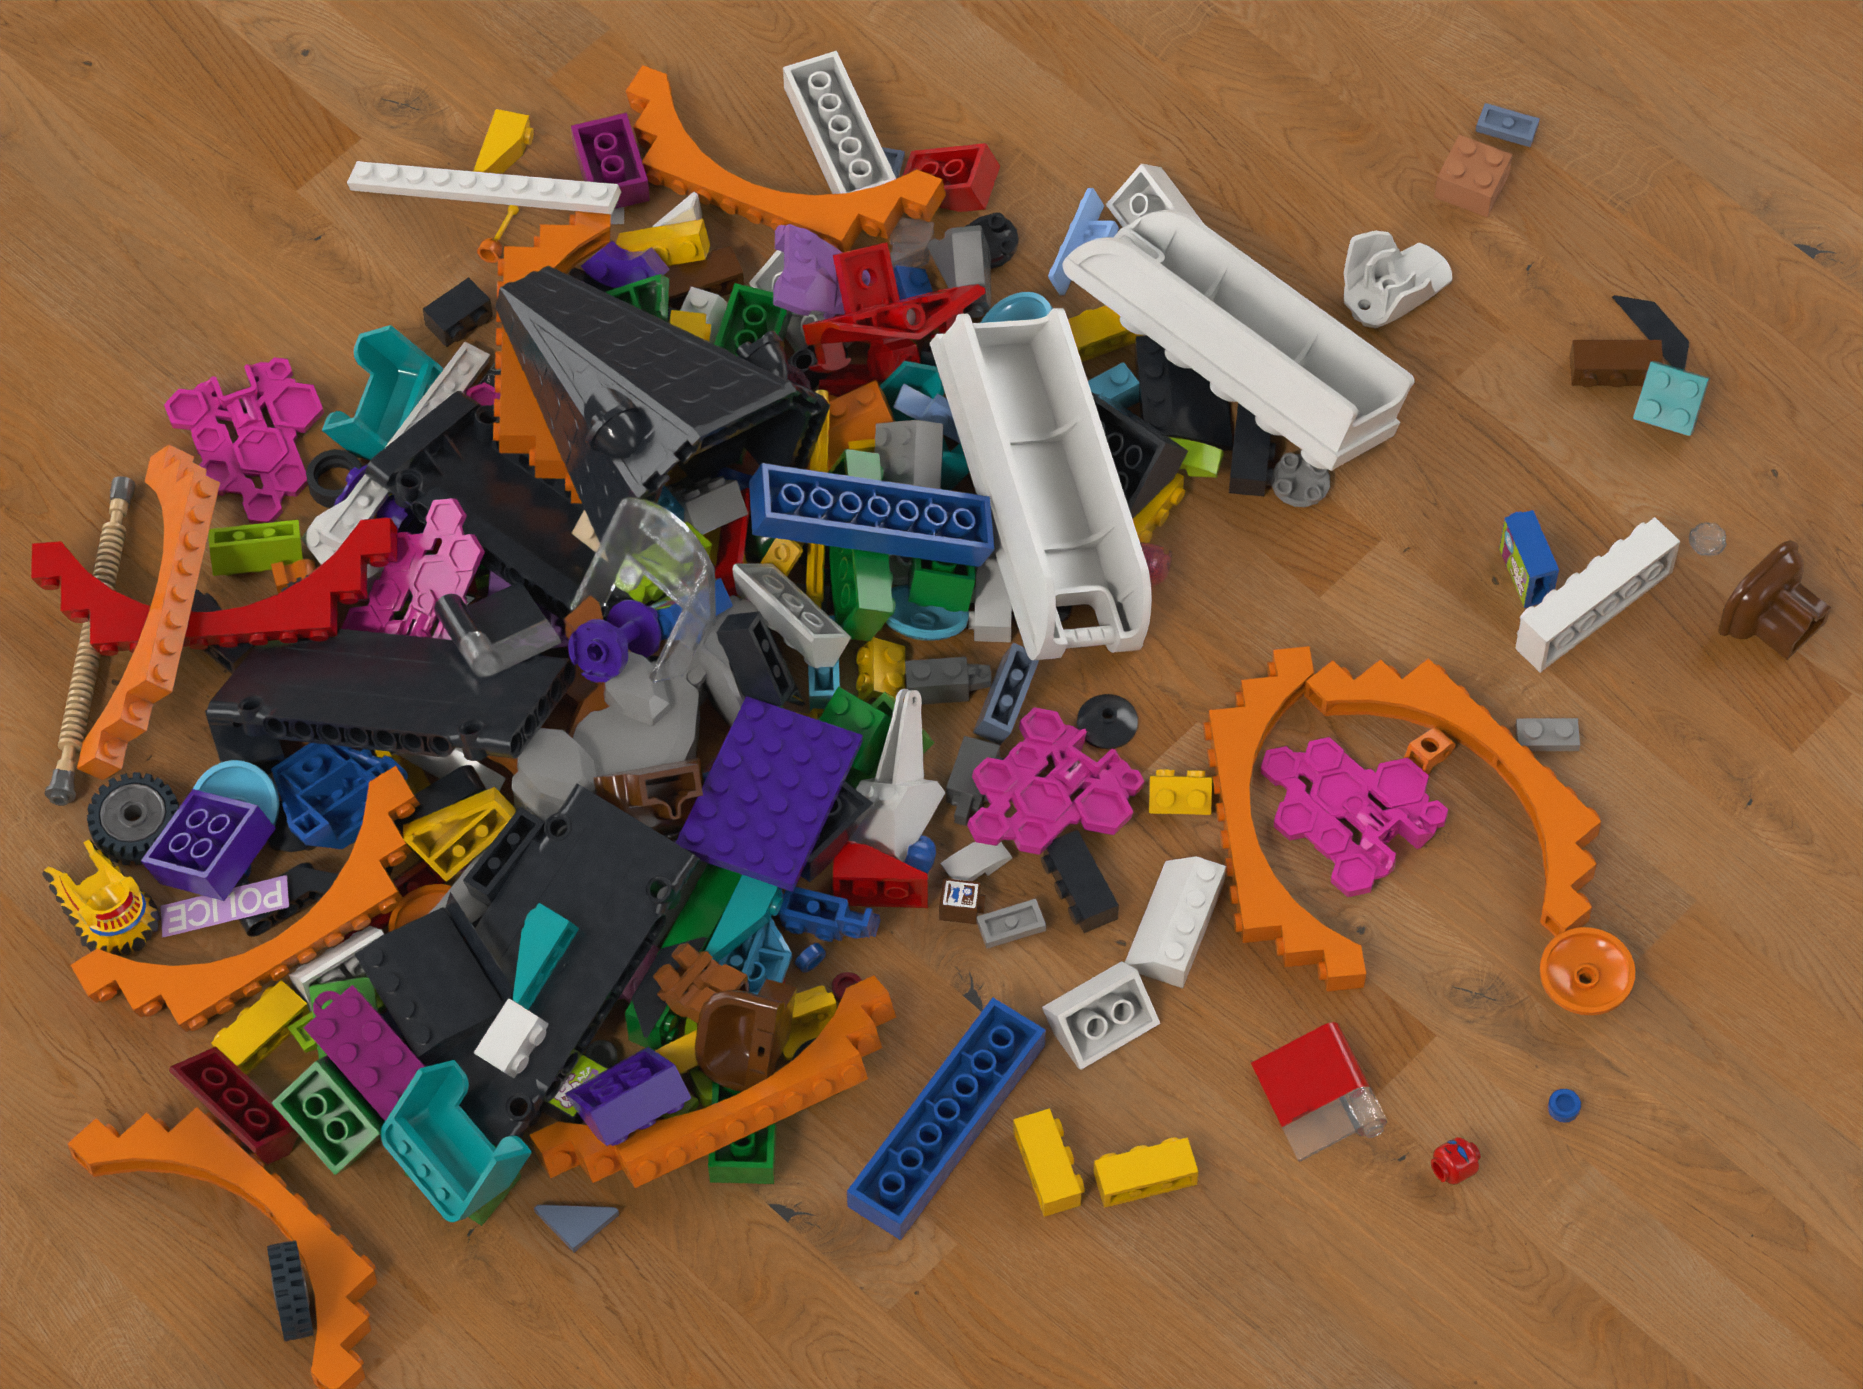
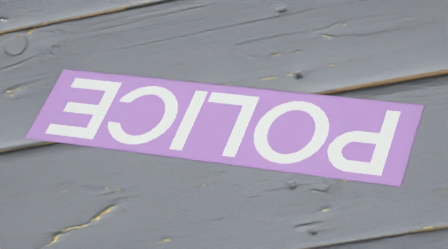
M287 875L235 887L225 901L199 896L160 906L162 938L289 907Z

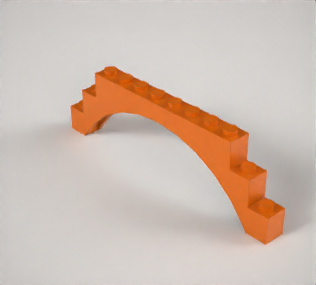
M642 65L626 90L630 107L641 114L633 128L638 143L644 148L649 149L642 163L650 183L654 185L661 184L671 188L679 195H690L695 192L698 194L699 201L705 205H715L728 214H738L754 224L761 223L771 227L774 231L778 225L787 226L788 224L805 228L817 234L820 239L843 253L851 249L862 230L871 236H880L888 239L903 213H906L913 219H922L930 222L946 196L942 179L919 170H915L880 186L841 194L806 195L786 193L755 185L720 167L705 155L686 133L675 111L672 90L667 74Z
M575 211V214H570L569 225L540 224V236H534V247L504 246V258H498V276H503V281H497V299L500 287L508 282L518 281L530 272H538L546 266H551L567 274L578 263L601 250L610 243L611 214ZM497 312L496 322H501V319ZM502 324V328H496V346H502L501 351L495 352V369H501V375H495V393H500V399H494V417H500V423H494L493 441H499V453L529 454V466H535V478H564L565 491H571V503H582Z
M169 444L150 457L145 483L158 496L164 521L163 555L150 611L124 675L106 708L83 741L78 760V770L101 780H105L122 769L128 742L147 731L153 704L173 691L220 482L206 476L207 469L193 463L194 456Z
M1310 646L1273 650L1272 662H1267L1268 677L1241 680L1240 692H1235L1236 707L1209 710L1208 722H1203L1205 741L1210 740L1211 749H1207L1209 768H1215L1216 776H1212V790L1214 795L1219 794L1220 803H1216L1218 822L1223 821L1224 830L1220 831L1222 849H1228L1229 858H1225V872L1227 877L1232 876L1233 885L1229 886L1231 904H1236L1238 912L1233 914L1235 932H1241L1242 943L1275 940L1277 956H1283L1284 967L1317 964L1319 980H1325L1327 992L1364 988L1366 969L1362 946L1323 925L1292 898L1270 868L1259 846L1251 818L1250 784L1252 772L1264 741L1281 716L1304 695L1306 681L1314 675Z
M1428 658L1401 679L1399 672L1393 666L1386 665L1380 659L1353 680L1351 673L1345 667H1340L1332 660L1306 681L1304 697L1324 716L1374 715L1402 719L1430 729L1437 727L1447 737L1468 747L1491 765L1518 796L1533 823L1542 850L1545 891L1540 923L1556 937L1564 931L1580 928L1589 922L1592 906L1588 898L1580 892L1577 893V891L1594 878L1597 863L1592 854L1585 849L1582 850V848L1598 836L1602 822L1599 815L1593 808L1586 807L1578 799L1573 789L1568 786L1565 787L1557 780L1554 772L1549 767L1540 764L1528 747L1521 746L1513 738L1510 730L1504 725H1499L1483 705H1478L1471 699L1468 691L1463 686L1454 683L1442 666L1435 665Z
M397 766L370 781L361 829L348 861L331 888L303 918L276 938L243 954L205 964L167 966L136 962L97 948L70 966L88 997L95 1003L112 999L117 994V990L121 988L133 1011L141 1018L156 1014L162 1009V1005L166 1003L178 1025L184 1031H196L208 1023L207 1019L217 1013L224 1014L230 1011L238 1000L243 997L248 998L256 995L262 990L264 984L272 979L273 981L282 979L290 972V968L299 963H308L317 956L316 952L326 946L333 947L339 944L347 933L352 930L358 931L365 928L371 923L373 917L380 913H389L398 906V902L403 900V897L385 868L389 865L393 867L402 863L407 858L406 855L412 851L403 840V836L394 820L410 816L420 803Z
M874 975L847 987L834 1016L807 1048L794 1060L767 1079L733 1097L697 1111L658 1120L646 1129L640 1130L638 1128L629 1133L628 1138L624 1142L614 1146L611 1144L606 1146L598 1140L588 1125L558 1121L529 1135L537 1158L550 1178L581 1165L592 1183L623 1170L633 1186L637 1188L868 1079L862 1057L882 1048L876 1027L896 1018L889 992Z
M196 1107L170 1130L162 1119L157 1118L154 1120L146 1112L121 1136L111 1124L107 1123L104 1126L95 1118L67 1143L72 1157L93 1177L136 1171L175 1173L213 1183L242 1197L269 1217L289 1241H297L299 1257L309 1274L314 1290L317 1334L311 1367L314 1384L319 1389H354L365 1379L362 1367L364 1362L351 1349L371 1331L368 1319L370 1314L357 1301L377 1284L374 1271L376 1269L375 1265L364 1254L359 1257L352 1250L354 1248L352 1243L344 1235L340 1234L337 1236L330 1230V1223L321 1214L318 1213L315 1216L309 1211V1205L305 1199L298 1193L292 1195L286 1189V1183L278 1174L273 1173L270 1175L264 1169L263 1161L255 1153L248 1154L242 1149L243 1144L232 1132L226 1134L220 1129L221 1124L210 1112L204 1114Z

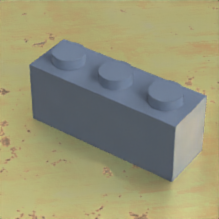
M1013 643L1003 655L973 730L974 734L998 745H1001L1012 732L1039 660H1031L1027 656L1024 647Z

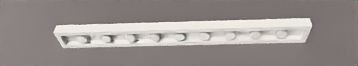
M360 161L356 162L347 181L351 191L612 214L621 194L618 184Z
M464 342L386 447L456 391L466 393V390L471 387L488 364L490 354ZM364 475L322 530L319 541L337 550L360 520L372 519L391 493Z

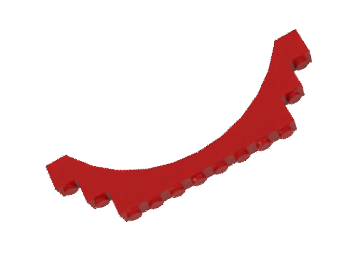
M391 518L360 520L330 558L308 577L279 594L244 607L214 612H190L183 647L189 646L191 649L202 650L208 648V645L217 644L221 647L230 648L238 646V643L249 642L252 645H266L268 641L279 640L282 643H296L298 639L310 638L312 641L328 640V637L337 636V601L343 604H355L360 599H367V564L374 567H384L389 562H397V526ZM62 541L32 543V580L44 590H57L61 586L60 611L70 621L85 623L90 618V645L98 653L105 656L117 655L118 651L134 653L151 606L122 595L102 583L80 564Z

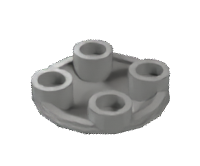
M1286 453L1273 470L1271 486L1275 495L1284 503L1294 507H1308L1317 504L1326 496L1330 488V475L1328 469L1316 468L1307 463L1301 454Z

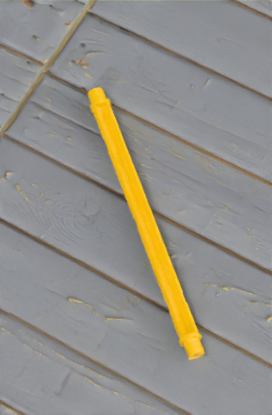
M815 391V393L822 395L830 404L828 401V391ZM830 408L811 456L810 470L828 473ZM808 543L806 595L821 608V603L824 601L825 545Z

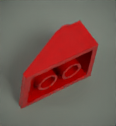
M986 143L911 151L902 176L919 170L943 180L946 194L939 208L957 212L978 211L986 209L1000 164Z
M847 841L833 861V893L836 897L848 899L849 906L928 908V874L869 845Z

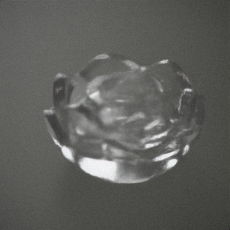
M1700 523L1690 531L1689 543L1696 554L1702 557H1714L1725 549L1727 545L1726 533L1716 523Z

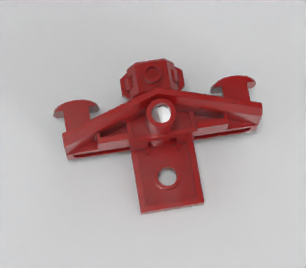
M887 242L833 255L845 314L802 325L806 344L814 345L818 364L809 366V369L817 373H830L843 369L850 363L851 357H845L842 342L861 341L871 344L867 352V365L872 380L884 382L904 361L920 364L919 349L910 339L920 340L937 327L939 333L930 335L932 339L936 334H945L956 321L957 315L964 314L963 309L986 293L985 288L978 284L951 287L900 300ZM864 270L870 274V283L868 285H865L862 281Z

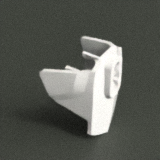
M1376 230L1356 235L1350 240L1344 268V304L1350 309L1354 319L1361 322L1363 326L1378 328L1404 316L1452 282L1451 268L1442 255L1422 243H1417L1400 252L1389 232Z

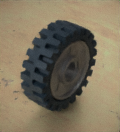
M133 772V777L129 778L127 773L120 775L121 781L117 782L114 777L108 780V787L103 784L98 788L99 795L94 793L91 798L92 804H89L87 809V822L97 849L103 851L113 862L118 863L121 860L123 865L130 866L131 861H134L137 866L143 865L141 862L142 858L179 809V803L169 785H165L160 778L157 777L154 780L153 776L147 773L142 778L140 772ZM133 817H140L136 821H129Z
M297 1241L269 1245L267 1250L272 1273L271 1281L284 1341L313 1336L309 1297L304 1271L300 1263Z

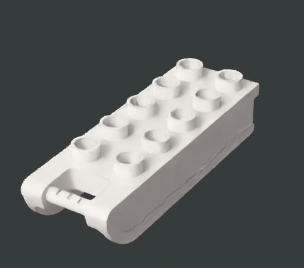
M1175 210L1155 211L1124 226L1117 232L1114 238H1097L1080 245L1063 261L1062 266L1067 277L1119 314L1120 322L1124 328L1138 335H1147L1165 348V356L1170 362L1182 368H1192L1210 381V389L1216 396L1226 401L1238 402L1256 415L1255 421L1261 429L1273 435H1283L1302 449L1301 455L1310 465L1332 471L1395 435L1400 424L1396 417L1411 386L1414 384L1413 375L1195 217Z
M1053 308L1047 316L1033 320L972 323L969 314H958L956 321L945 334H936L931 340L930 346L977 495L990 496L994 551L1027 656L1031 660L1061 658L1065 649L1106 645L1107 649L1112 653L1140 650L1148 631L1151 616L1152 595L1149 570L1065 310L1063 308ZM1088 604L1094 608L1100 626L1063 630L1056 607Z

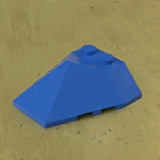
M317 743L307 744L271 768L291 832L305 845L341 850L356 842L363 823L369 782L394 766H397L406 781L408 778L406 770L391 757L384 755L382 758L373 756L371 751L367 749L358 751L351 747Z

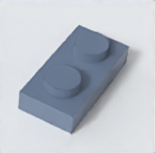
M1485 103L1476 125V132L1531 147L1540 119Z

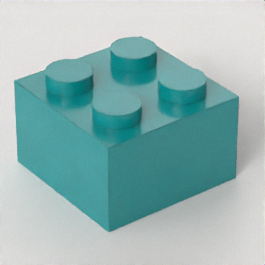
M1651 361L1633 419L1687 436L1693 435L1710 378Z

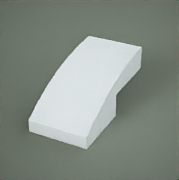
M973 842L940 864L951 879L974 881L983 873L989 876L1013 857L1002 842L997 846Z

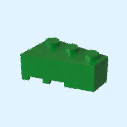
M662 274L606 292L668 322L669 278Z

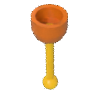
M509 205L507 209L508 214L495 237L486 238L481 242L477 249V254L482 260L488 263H496L503 251L499 240L513 215L518 214V206Z

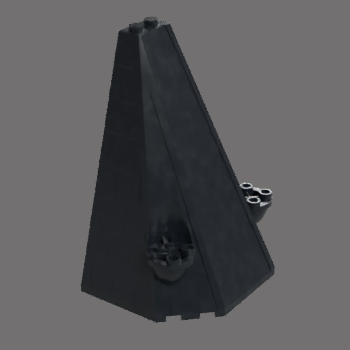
M546 266L538 272L532 271L524 278L515 282H508L500 287L495 306L533 395L537 400L548 429L553 436L561 458L565 463L591 526L595 531L606 560L614 571L620 568L621 563L642 551L662 488L671 479L667 473L679 461L686 464L694 455L743 432L747 436L744 447L759 465L764 463L807 470L830 404L822 395L788 380L789 366L784 352V342L774 331L767 332L762 338L752 344L751 342L742 344L737 349L736 354L738 356L722 347L551 266Z

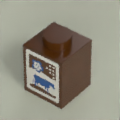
M943 878L939 904V920L977 925L976 917L978 913L984 914L986 895L981 894V882Z

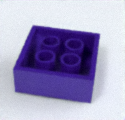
M192 789L141 862L159 884L225 901L276 828L258 805Z
M649 1047L565 1093L569 1102L597 1139L606 1146L610 1144L614 1146L624 1142L628 1138L629 1133L638 1128L642 1130L656 1123V1118L665 1113L671 1114L679 1111L684 1107V1102L691 1099L675 1064Z

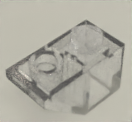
M908 218L899 219L898 227L894 228L890 236V245L893 246L892 252H890L893 269L896 265L920 268L929 263L931 254L928 249V242L934 239V222Z

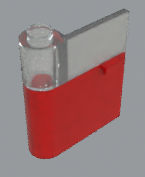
M1331 1022L1324 1024L1251 1062L1299 1162L1356 1132L1359 1136L1373 1138L1384 1131L1383 1127L1387 1124V1119L1339 1023Z

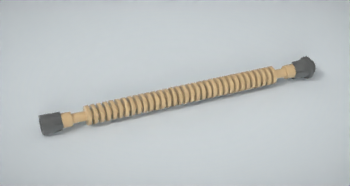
M121 476L112 479L109 508L111 518L110 522L103 524L93 572L94 577L112 590L115 588L126 534V528L121 525L122 519L127 515V510L130 508L136 486L132 479ZM90 618L88 622L82 625L58 741V748L63 751L62 757L58 760L56 769L53 770L50 784L46 787L44 793L51 803L58 806H65L76 798V792L74 791L76 764L73 760L75 753L81 752L101 654L90 645Z

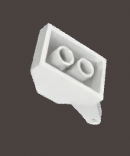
M901 689L897 693L876 777L861 780L856 788L858 792L874 804L873 808L848 840L869 845L902 862L906 859L909 845H913L919 840L945 794V791L937 781L924 779L922 699L918 691Z

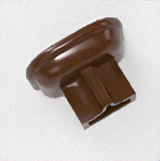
M1788 540L1778 545L1738 584L1723 609L1718 628L1720 635H1731L1737 639H1748L1756 635L1788 660L1827 622L1831 607L1801 584L1804 561L1798 553V544L1796 542Z
M701 758L593 777L597 796L671 841H677L697 797L703 796L704 777Z
M766 979L758 994L740 990H726L714 993L707 999L699 1013L695 1040V1058L701 1071L714 1083L739 1092H743L774 1074L776 1062L789 1040L797 987Z

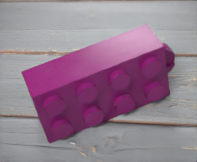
M351 985L341 995L334 991L322 992L313 1003V1012L316 1017L303 1028L386 1121L418 1069L426 1066L416 1057L414 1052L356 986ZM333 1000L329 1006H327L325 1009H322V1006L327 1001Z

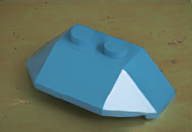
M771 917L766 925L721 959L719 964L722 966L727 964L747 974L749 991L758 994L766 979L780 983L783 982L792 959V952Z

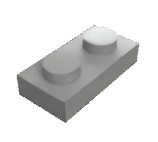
M1578 718L1516 719V741L1521 746L1524 745L1531 751H1579Z
M1036 899L976 917L986 949L1046 931V923Z

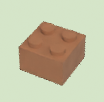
M1458 135L1437 177L1434 198L1488 217L1510 174L1513 154Z

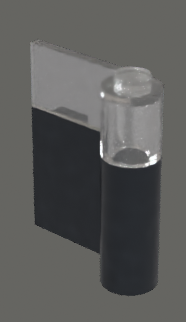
M521 581L466 606L459 595L446 594L438 599L434 607L436 616L472 671L479 677L492 676L561 643L559 636Z

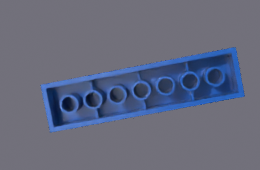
M764 463L760 465L749 481L752 535L981 567L995 550L990 496Z
M992 997L847 1190V1207L901 1240L1045 1047L1046 1030Z

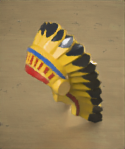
M90 839L83 843L90 854L89 857L98 868V872L87 877L80 885H76L67 873H62L48 866L43 871V877L50 883L49 889L56 896V901L61 903L63 913L68 916L70 923L75 927L76 935L81 937L82 946L87 947L90 952L98 948L117 956L122 954L129 955L132 951L142 950L146 942L151 940L152 934L158 931L157 922L161 918L152 897L143 892L131 876H125L120 868L115 866L103 851L98 850Z

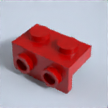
M848 364L843 369L833 372L825 380H819V390H826L828 395L838 398L875 380H872L867 364Z

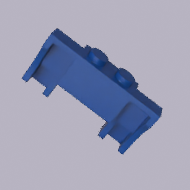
M778 887L782 893L783 903L777 915L780 917L781 925L787 931L794 934H802L803 932L815 934L816 938L831 942L833 939L842 941L844 935L851 938L876 937L881 919L879 914L873 913V909L866 907L863 914L851 911L848 899L795 887L793 892L785 890V894H783L782 888Z

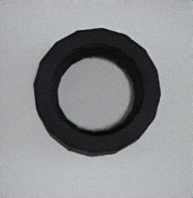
M338 449L324 451L315 456L309 463L306 472L310 495L318 504L327 508L334 507L336 499L342 494L344 488L338 490L324 489L319 486L318 478L322 473L332 468H345L349 471L355 467L361 469L360 461L348 451Z

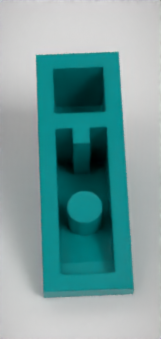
M745 875L741 876L705 950L713 957V960L719 962L766 925L772 915L776 916L783 903L780 889L777 886Z
M540 903L526 916L525 926L521 932L513 1001L529 1010L579 930L573 923Z

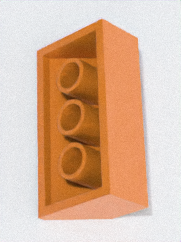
M876 380L829 401L828 471L843 451L849 449L848 442L875 439L876 424L896 422L888 400ZM810 462L808 464L807 470H810Z

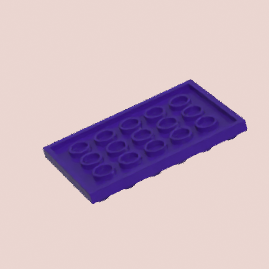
M746 696L702 787L703 796L697 797L676 844L697 856L701 861L793 892L863 742V735Z

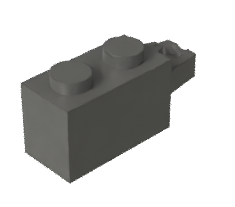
M966 657L905 661L906 689L916 690L920 693L921 705L969 701V691L991 687L990 665L967 664Z
M964 736L946 787V803L957 806L954 814V823L967 826L972 810L978 811L981 807H984L985 801L989 802L986 795L980 794L972 774L973 770L987 757L1004 760V758L1000 757V745Z

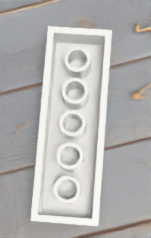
M837 51L783 67L784 89L832 194L863 190L880 186L896 179Z
M1655 517L1646 524L1644 522L1639 524L1624 541L1622 539L1616 541L1608 553L1602 557H1595L1588 564L1587 569L1580 574L1577 572L1572 574L1563 587L1559 590H1551L1535 608L1530 606L1522 613L1515 649L1539 672H1542L1670 575L1674 569L1680 540Z

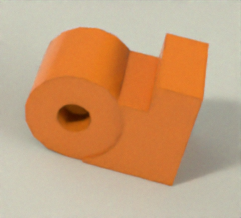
M302 559L288 565H283V561L271 564L278 594L284 587H288L287 584L291 581L296 582L297 578L301 577L303 579L306 575L317 569L315 562L311 559Z
M1434 727L1409 743L1404 758L1408 757L1428 775L1434 766L1443 762L1453 752L1456 744L1439 728Z

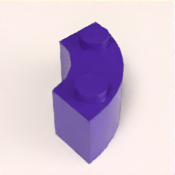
M613 241L581 265L582 269L592 278L613 288H619L658 274L664 275L670 270L652 247L641 252H630L620 248Z

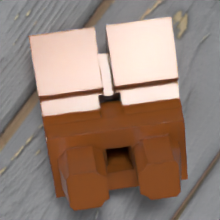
M688 943L680 944L672 953V957L680 965L677 970L670 964H666L653 975L661 987L657 995L663 1001L666 1000L669 1008L677 1015L688 1017L698 1023L703 1003L714 993L726 990L750 992L747 974L727 964L723 966L718 964L707 951L697 952Z

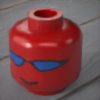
M1455 1137L1434 1150L1431 1167L1441 1182L1446 1181L1449 1184L1457 1185L1478 1172V1160L1481 1158V1154L1473 1142L1469 1143L1464 1138Z

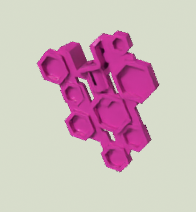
M276 357L269 363L259 362L254 365L246 364L244 366L250 387L223 396L217 378L212 376L208 381L198 384L193 390L178 389L164 404L172 428L191 430L193 442L198 454L202 458L199 466L207 469L206 476L220 482L217 495L224 496L226 493L242 494L244 499L242 504L250 524L275 522L283 513L281 502L284 496L297 497L308 485L306 470L294 440L297 438L296 432L306 433L324 414L314 385L296 383L295 379H291L293 372L288 359ZM265 406L275 428L267 427L261 412ZM216 418L233 421L239 437L233 444L225 424H218ZM245 475L259 476L264 486L261 489H256L252 479L245 478Z
M457 499L433 500L425 519L427 524L422 534L397 533V562H389L387 566H384L379 580H375L369 593L370 601L368 606L350 608L341 629L452 640L440 621L434 635L432 636L430 633L437 618L434 611L435 604L442 596L452 593L459 595L467 605L466 593L485 553L475 535H464L462 526L467 515ZM441 538L442 544L438 553L425 556L427 550H433L437 539ZM411 591L413 598L404 619L391 621L395 612L402 611Z
M1036 707L1020 720L1019 729L1025 740L1019 742L1004 760L987 757L973 770L972 778L980 794L986 795L990 803L988 808L981 807L968 821L967 826L975 842L997 846L1002 840H1014L1019 851L1038 855L1070 823L1077 824L1080 821L1085 830L1115 835L1132 818L1133 810L1128 802L1129 795L1135 796L1143 789L1145 783L1140 772L1131 769L1128 763L1119 757L1116 749H1111L1098 762L1083 754L1081 750L1087 733L1086 729L1078 730L1074 726L1065 725L1058 712ZM1052 755L1055 768L1045 778L1038 777L1048 766L1046 758ZM1079 788L1085 789L1073 802H1071L1069 797L1072 794H1074ZM1012 800L1017 812L1011 818H1008L1004 814L1010 809L1011 805L1009 802Z
M1330 737L1309 741L1306 753L1293 752L1287 746L1266 750L1261 765V774L1275 786L1281 785L1287 790L1284 801L1279 803L1273 827L1289 841L1306 837L1315 845L1314 848L1327 859H1331L1335 863L1331 875V883L1347 897L1370 893L1375 879L1384 878L1394 871L1396 853L1386 844L1397 834H1400L1416 849H1419L1435 835L1437 828L1445 826L1448 809L1438 800L1429 802L1430 796L1425 793L1429 775L1408 757L1379 763L1375 773L1372 769L1364 770L1344 753V749ZM1304 775L1313 783L1310 795L1305 792L1306 785L1298 779L1299 776ZM1368 794H1372L1385 807H1387L1388 810H1382L1378 805H1376L1371 799L1368 798ZM1345 818L1362 833L1359 846L1352 841L1353 833L1338 819Z

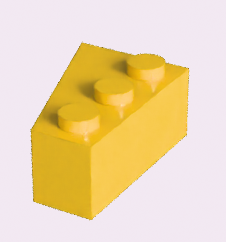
M492 787L403 825V840L447 882L495 840L516 813V808L495 787Z

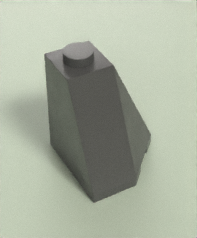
M981 225L951 228L945 232V238L942 240L933 239L928 242V249L948 288L975 284L985 288L986 293L963 309V313L969 314L971 318H979L991 309L990 248Z

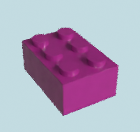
M627 113L571 125L573 148L585 182L618 184L621 194L614 209L650 201L648 179Z

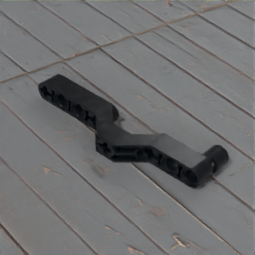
M472 765L461 766L416 793L415 796L420 805L415 808L414 813L404 819L398 818L394 822L403 836V825L487 789ZM305 862L280 875H287L289 907L238 919L247 936H259L314 902L319 901L331 888L339 873L315 870L310 862ZM389 865L385 869L391 876L393 867ZM245 873L235 887L251 884Z

